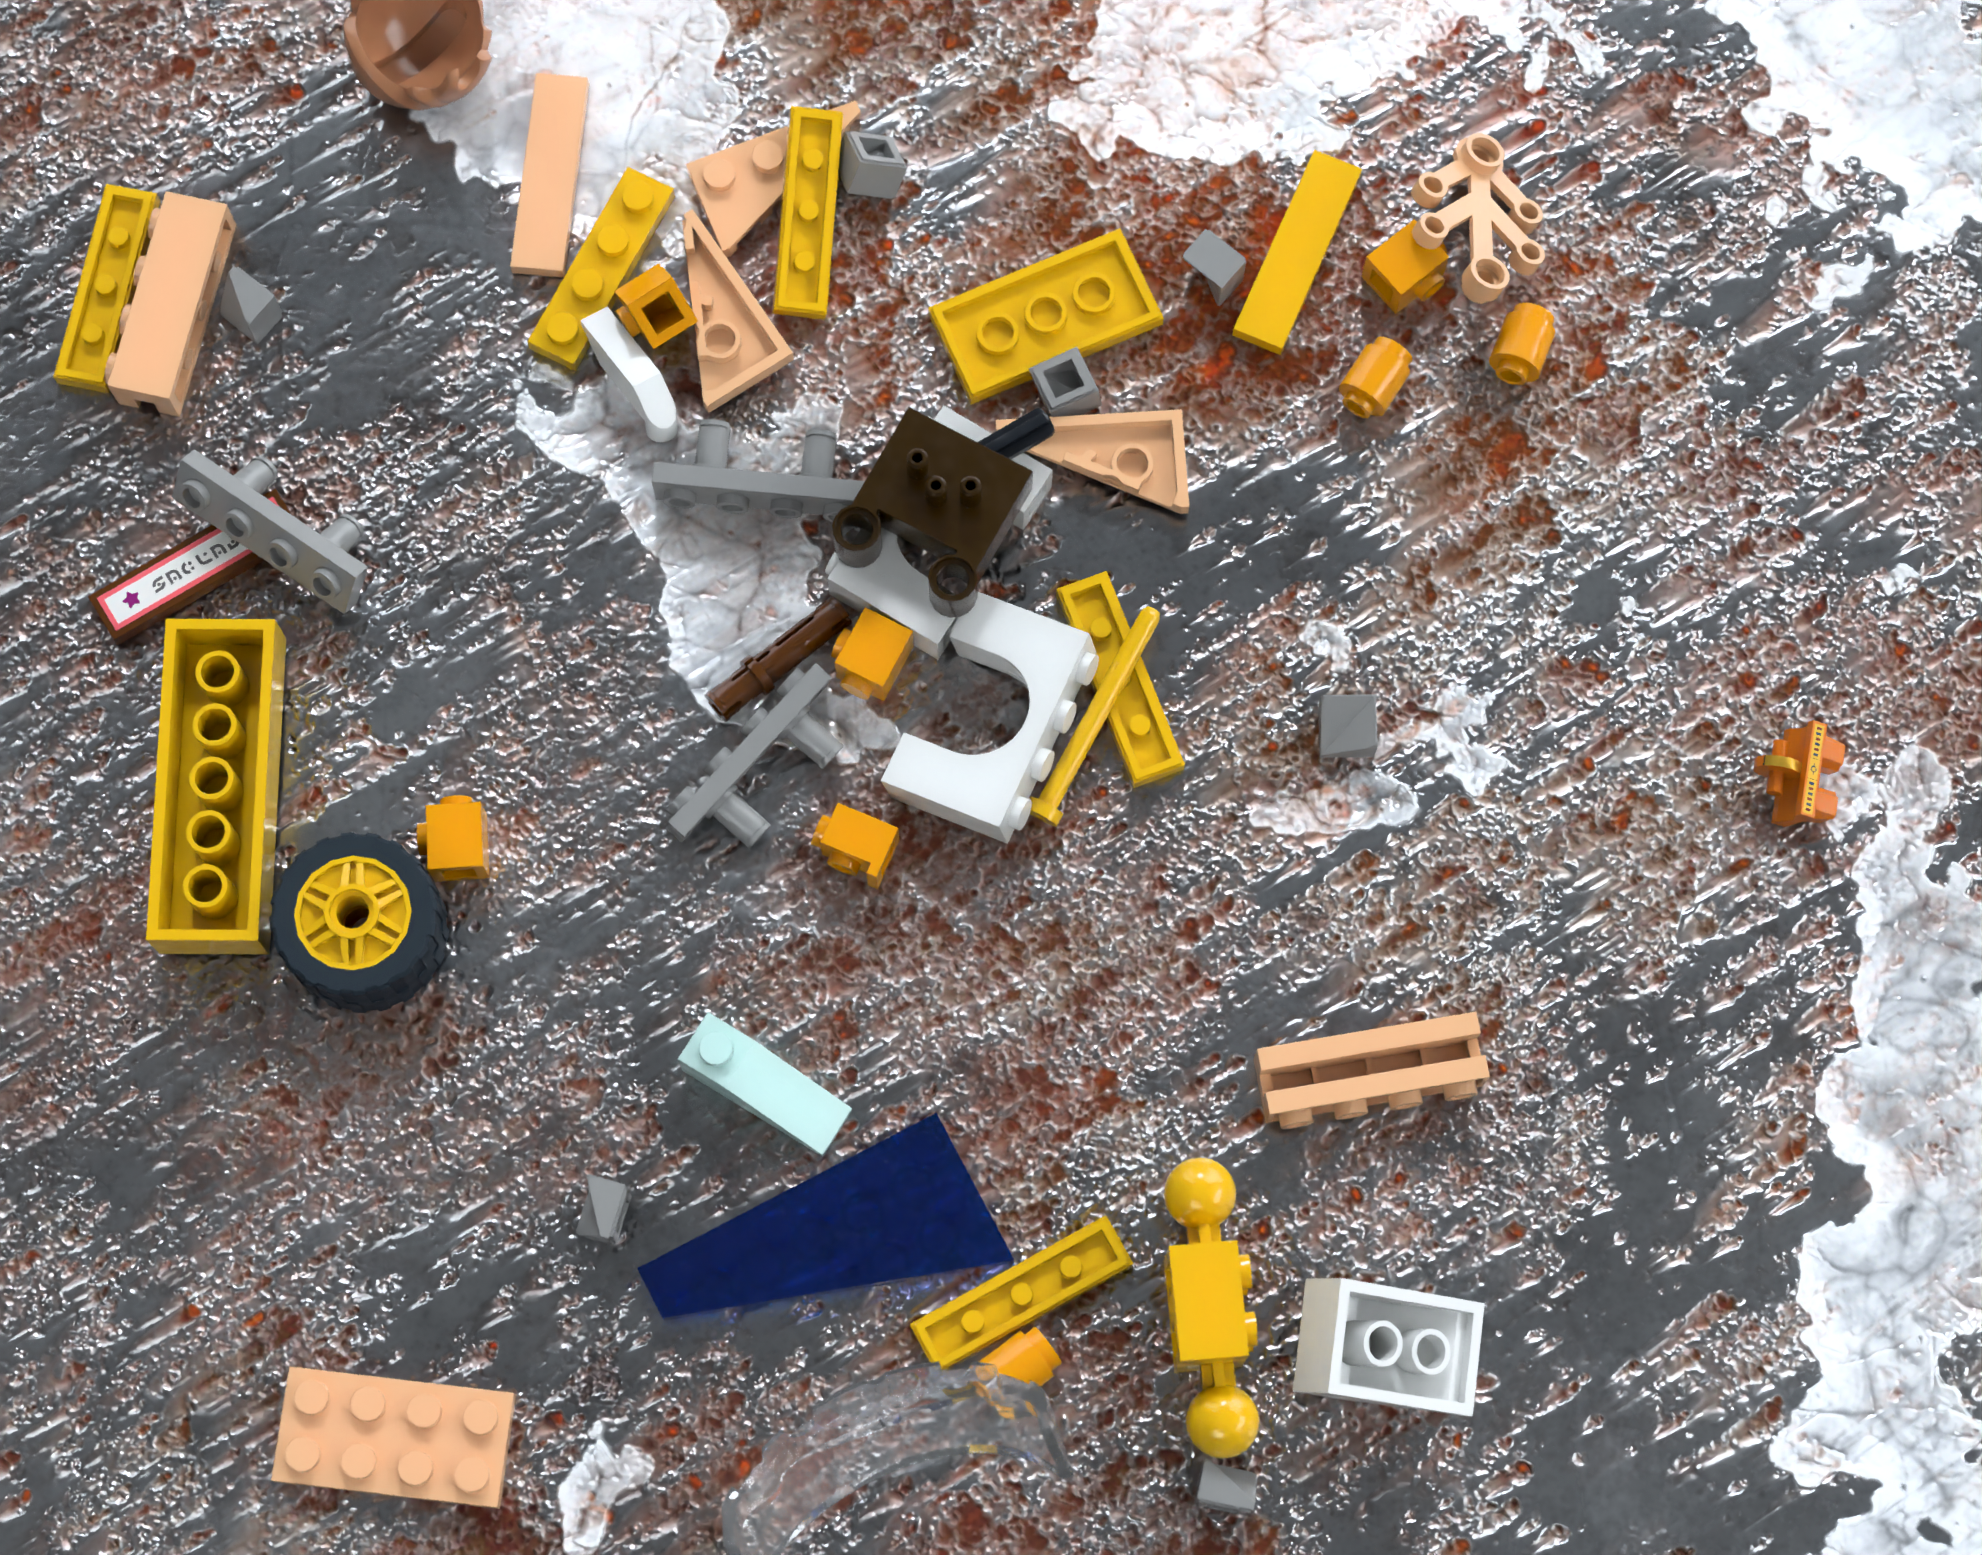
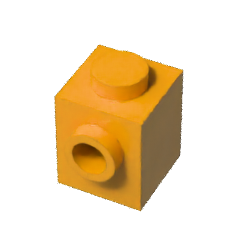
M1415 219L1366 256L1361 276L1395 314L1417 297L1421 301L1427 300L1445 282L1443 275L1449 259L1447 248L1444 242L1436 249H1426L1420 246L1412 235V230L1417 223Z
M659 263L614 291L623 305L615 312L632 338L640 334L653 349L698 322L673 277Z
M865 607L853 630L844 628L831 652V657L836 659V678L842 680L840 686L858 698L868 700L872 695L885 701L914 647L913 631Z
M453 795L441 798L440 804L425 805L426 822L417 823V844L419 855H427L428 871L434 881L490 878L487 813L481 802H473V798L469 796Z

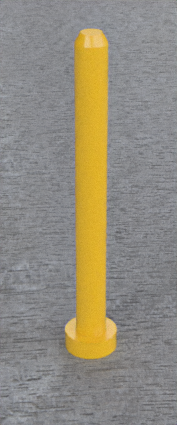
M1147 606L1140 611L1039 798L1029 797L1032 801L1030 814L1049 825L1058 826L1063 813L1057 808L1160 621V612Z

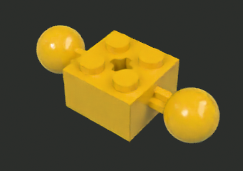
M1192 1158L1180 1163L1171 1171L1164 1187V1200L1167 1210L1175 1221L1186 1227L1188 1244L1169 1246L1163 1261L1174 1373L1201 1372L1202 1391L1193 1398L1186 1414L1187 1432L1193 1444L1200 1451L1211 1457L1231 1458L1243 1453L1251 1446L1259 1429L1257 1407L1247 1393L1236 1387L1235 1368L1242 1367L1249 1356V1352H1254V1346H1258L1255 1312H1245L1243 1296H1248V1289H1252L1251 1264L1249 1254L1239 1255L1238 1240L1222 1241L1220 1224L1231 1214L1236 1201V1187L1232 1176L1224 1166L1214 1160Z

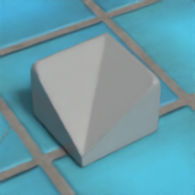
M845 131L840 145L838 174L847 193L889 199L894 198L907 167L893 138L890 136Z
M1205 229L1184 252L1183 259L1206 276L1218 306H1221L1243 281L1246 258L1210 230Z
M235 266L231 268L228 272L220 303V314L252 341L259 344L283 317L282 310L272 292L241 268H236Z
M1077 347L1029 368V372L1049 417L1082 415L1102 406L1099 390Z
M1376 694L1321 696L1318 704L1320 758L1374 757L1378 747Z
M587 1174L589 1191L576 1233L580 1237L614 1246V1243L617 1244L632 1195L625 1184Z
M1204 1458L1201 1464L1194 1503H1197L1196 1506L1247 1517L1254 1511L1257 1476L1253 1472L1217 1465L1208 1458Z

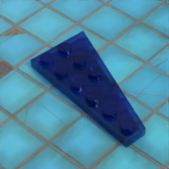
M934 1113L637 1269L663 1320L666 1321L727 1311L736 1307L760 1303H775L815 1294L823 1295L907 1281V1279L942 1273L945 1275L991 1265L1015 1263V1260L938 1114Z

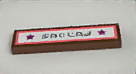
M276 488L263 495L291 514ZM210 525L92 593L88 598L111 637L119 645L258 565L264 559L239 542L231 539L214 525Z

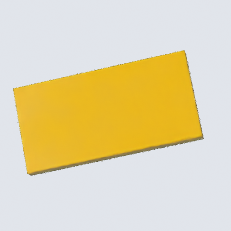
M1120 228L928 307V315L971 405L1032 380L1029 368L1074 347H1077L1082 358H1085L1163 325L1164 320Z

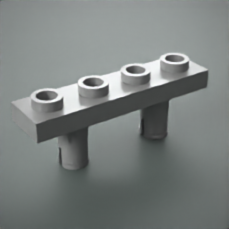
M716 419L700 421L695 464L654 462L652 474L655 498L663 500V503L670 507L688 509L693 508L695 503L716 505L717 509L735 514L746 513L748 508L770 510V513L774 516L789 519L799 518L802 513L823 515V518L830 522L834 521L835 516L841 509L853 503L865 482L833 478L837 435L832 431L823 429H810L806 431L802 468L799 475L728 469L726 467L731 426L725 421Z
M195 449L181 459L172 498L343 614L357 604L368 566L348 554L350 550L362 541L361 537L364 536L363 527L355 517L349 514H342L320 534L262 495L275 485V479L278 478V472L274 464L263 456H256L234 475Z
M817 663L806 674L797 668L776 691L783 697L782 700L769 713L760 707L740 729V732L746 736L743 742L733 752L724 746L706 765L703 771L710 777L696 792L687 786L668 806L666 811L673 817L668 821L665 829L682 843L705 817L710 820L714 816L750 849L771 825L735 793L738 789L736 784L778 738L784 740L787 737L822 770L838 754L844 745L809 714L811 710L809 705L827 687L832 677Z

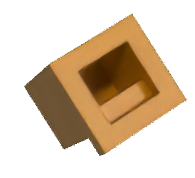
M837 803L831 817L822 815L813 834L811 845L820 848L822 855L829 857L827 864L832 868L851 876H857L859 870L865 872L868 886L878 889L899 843L898 827Z

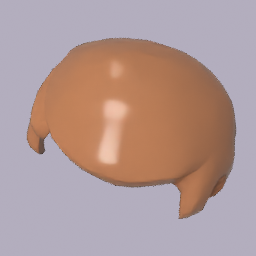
M351 0L352 11L343 23L346 52L357 80L377 99L395 107L412 110L441 108L464 98L484 77L492 60L488 52L492 31L484 26L482 0Z

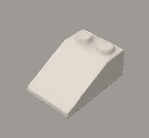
M1306 1278L1293 1392L1416 1410L1473 1416L1485 1303L1344 1278Z

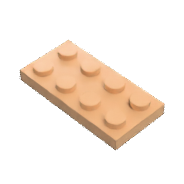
M289 1366L271 1481L500 1509L516 1394Z

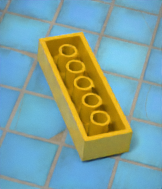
M275 619L165 620L146 941L159 954L270 955L271 930L269 916L272 914V905L270 903L274 882L286 636Z

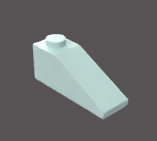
M707 1012L678 1058L682 1071L822 1157L852 1112L850 1106L761 1044Z

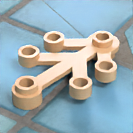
M1475 133L1462 139L1453 151L1454 162L1435 173L1425 172L1421 174L1411 189L1415 202L1428 209L1437 207L1449 188L1467 179L1468 194L1436 213H1424L1414 226L1412 235L1420 246L1426 249H1436L1450 230L1469 220L1470 264L1462 274V291L1469 300L1482 304L1497 299L1510 279L1506 266L1493 256L1492 229L1512 250L1508 256L1509 264L1516 272L1522 275L1534 274L1544 261L1545 252L1537 242L1526 236L1531 234L1543 219L1542 209L1536 202L1527 199L1502 172L1505 155L1500 143L1487 134ZM1490 188L1511 209L1508 214L1491 198Z

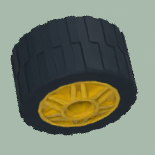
M354 832L341 833V836L326 837L317 841L316 845L299 853L289 868H285L279 878L280 882L276 891H273L270 903L272 905V914L269 916L270 930L273 932L275 939L273 943L278 954L308 992L317 999L321 998L334 1008L340 1010L342 1008L349 1009L353 1013H366L371 1010H378L380 1012L391 1009V1006L402 1001L405 1003L413 998L419 989L427 986L432 980V975L436 968L441 966L445 956L444 948L449 937V929L446 923L448 915L446 906L439 896L440 892L415 855L409 854L401 844L394 840L389 841L381 838L380 835L372 833L355 834ZM368 917L363 925L352 929L358 920Z

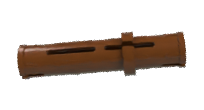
M830 596L812 613L801 619L763 651H760L754 657L748 655L742 659L739 669L722 683H719L712 690L704 694L714 712L724 722H727L741 708L760 694L768 695L775 689L774 683L781 679L783 675L817 651L833 636L852 624V620L848 617L849 615L844 607L834 597Z

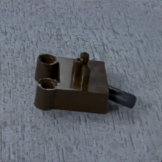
M908 407L853 503L841 509L834 518L832 524L835 552L839 560L854 568L866 567L874 563L882 550V527L939 557L931 566L928 574L929 599L933 608L938 613L950 618L961 617L969 613L977 600V584L1032 490L1033 471L1012 459L1053 436L1055 429L1050 417L1041 408H1036L976 442ZM853 528L866 529L872 535L867 542L859 545L850 544L843 538ZM952 577L959 578L967 584V588L958 595L946 594L938 586L943 580Z

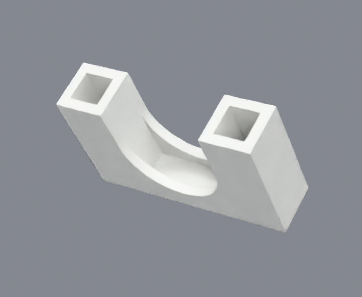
M943 405L933 419L976 442L991 435L990 432ZM1022 453L1012 460L1033 471V483L1029 496L1012 524L1024 530L1052 488L1053 470L1027 454ZM881 527L882 550L880 556L874 563L866 567L854 568L839 560L836 552H834L825 570V573L829 575L827 578L829 594L860 613L866 607L912 630L914 646L938 660L951 641L949 636L958 617L950 618L943 616L933 608L929 599L928 577L914 569L904 558L897 543L898 536ZM854 528L858 533L851 544H863L872 535L866 529ZM941 585L938 586L939 589L944 593L949 595H956L955 593L951 592Z
M977 591L975 606L969 613L958 617L949 637L958 656L1006 673L1019 680L1029 690V710L1022 728L1011 741L1001 748L979 755L956 753L903 733L881 782L889 796L895 800L1008 844L1014 829L1021 830L1029 817L1032 807V801L1029 797L1037 780L1043 782L1051 770L1054 761V751H1051L1059 733L1065 734L1071 727L1077 709L1074 700L1081 685L1088 686L1092 681L1098 667L1099 656L1096 655L1097 652L1089 633Z

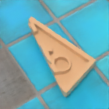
M856 100L831 109V111L843 112L841 140L845 131H851L852 124L860 118L861 111ZM788 126L686 164L687 173L716 242L726 257H730L737 250V243L757 222L762 224L773 213L774 206L782 199Z
M691 209L684 213V220H682L692 311L698 319L694 326L704 408L710 413L792 362L794 356L790 347L699 217Z
M1182 409L1050 417L1055 429L1053 436L1026 451L1179 514L1189 513ZM1017 419L996 420V431Z

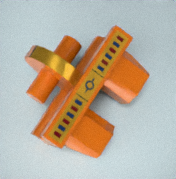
M1812 720L1808 722L1806 727L1784 730L1783 740H1773L1771 755H1762L1755 758L1754 772L1768 778L1766 793L1775 796L1771 823L1787 827L1800 822L1822 823L1835 818L1838 797L1836 792L1819 788L1820 774L1830 775L1839 772L1840 767L1843 765L1846 746L1826 736L1827 724Z

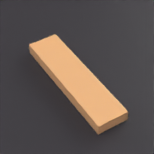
M536 73L510 264L512 273L561 278L565 276L589 92L588 77Z

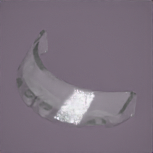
M939 1361L911 1365L885 1372L876 1379L863 1380L840 1390L814 1405L813 1417L791 1434H787L781 1429L762 1447V1461L748 1476L739 1490L731 1487L721 1506L723 1543L729 1555H781L811 1522L857 1489L902 1468L948 1456L964 1454L1005 1455L1036 1463L1052 1471L1063 1480L1073 1477L1074 1473L1048 1396L1032 1380L1027 1384L1011 1376L1000 1374L996 1365L972 1361L969 1369L943 1370Z

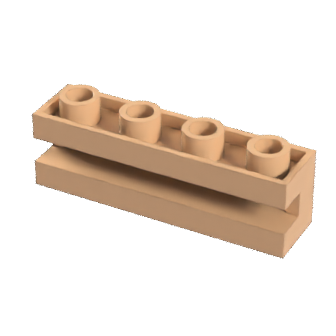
M165 191L161 208H155L152 211L148 226V235L151 241L147 255L140 256L135 266L134 285L137 288L132 305L126 304L120 317L119 331L122 335L117 353L112 352L105 367V382L119 404L139 408L141 401L154 403L159 413L180 417L236 228V222L227 204Z
M1477 1012L1258 1048L1253 1060L1265 1122L1279 1121L1281 1129H1291L1312 1124L1314 1122L1312 1115L1334 1112L1335 1119L1342 1120L1368 1114L1367 1106L1389 1102L1390 1110H1403L1422 1105L1423 1096L1443 1093L1445 1101H1455L1476 1096L1478 1094L1477 1087H1482L1490 1077L1486 1055H1481L1477 1038L1481 1031Z

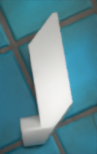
M608 307L580 320L599 364L645 421L647 436L656 442H667L673 439L678 431L676 407L661 372Z

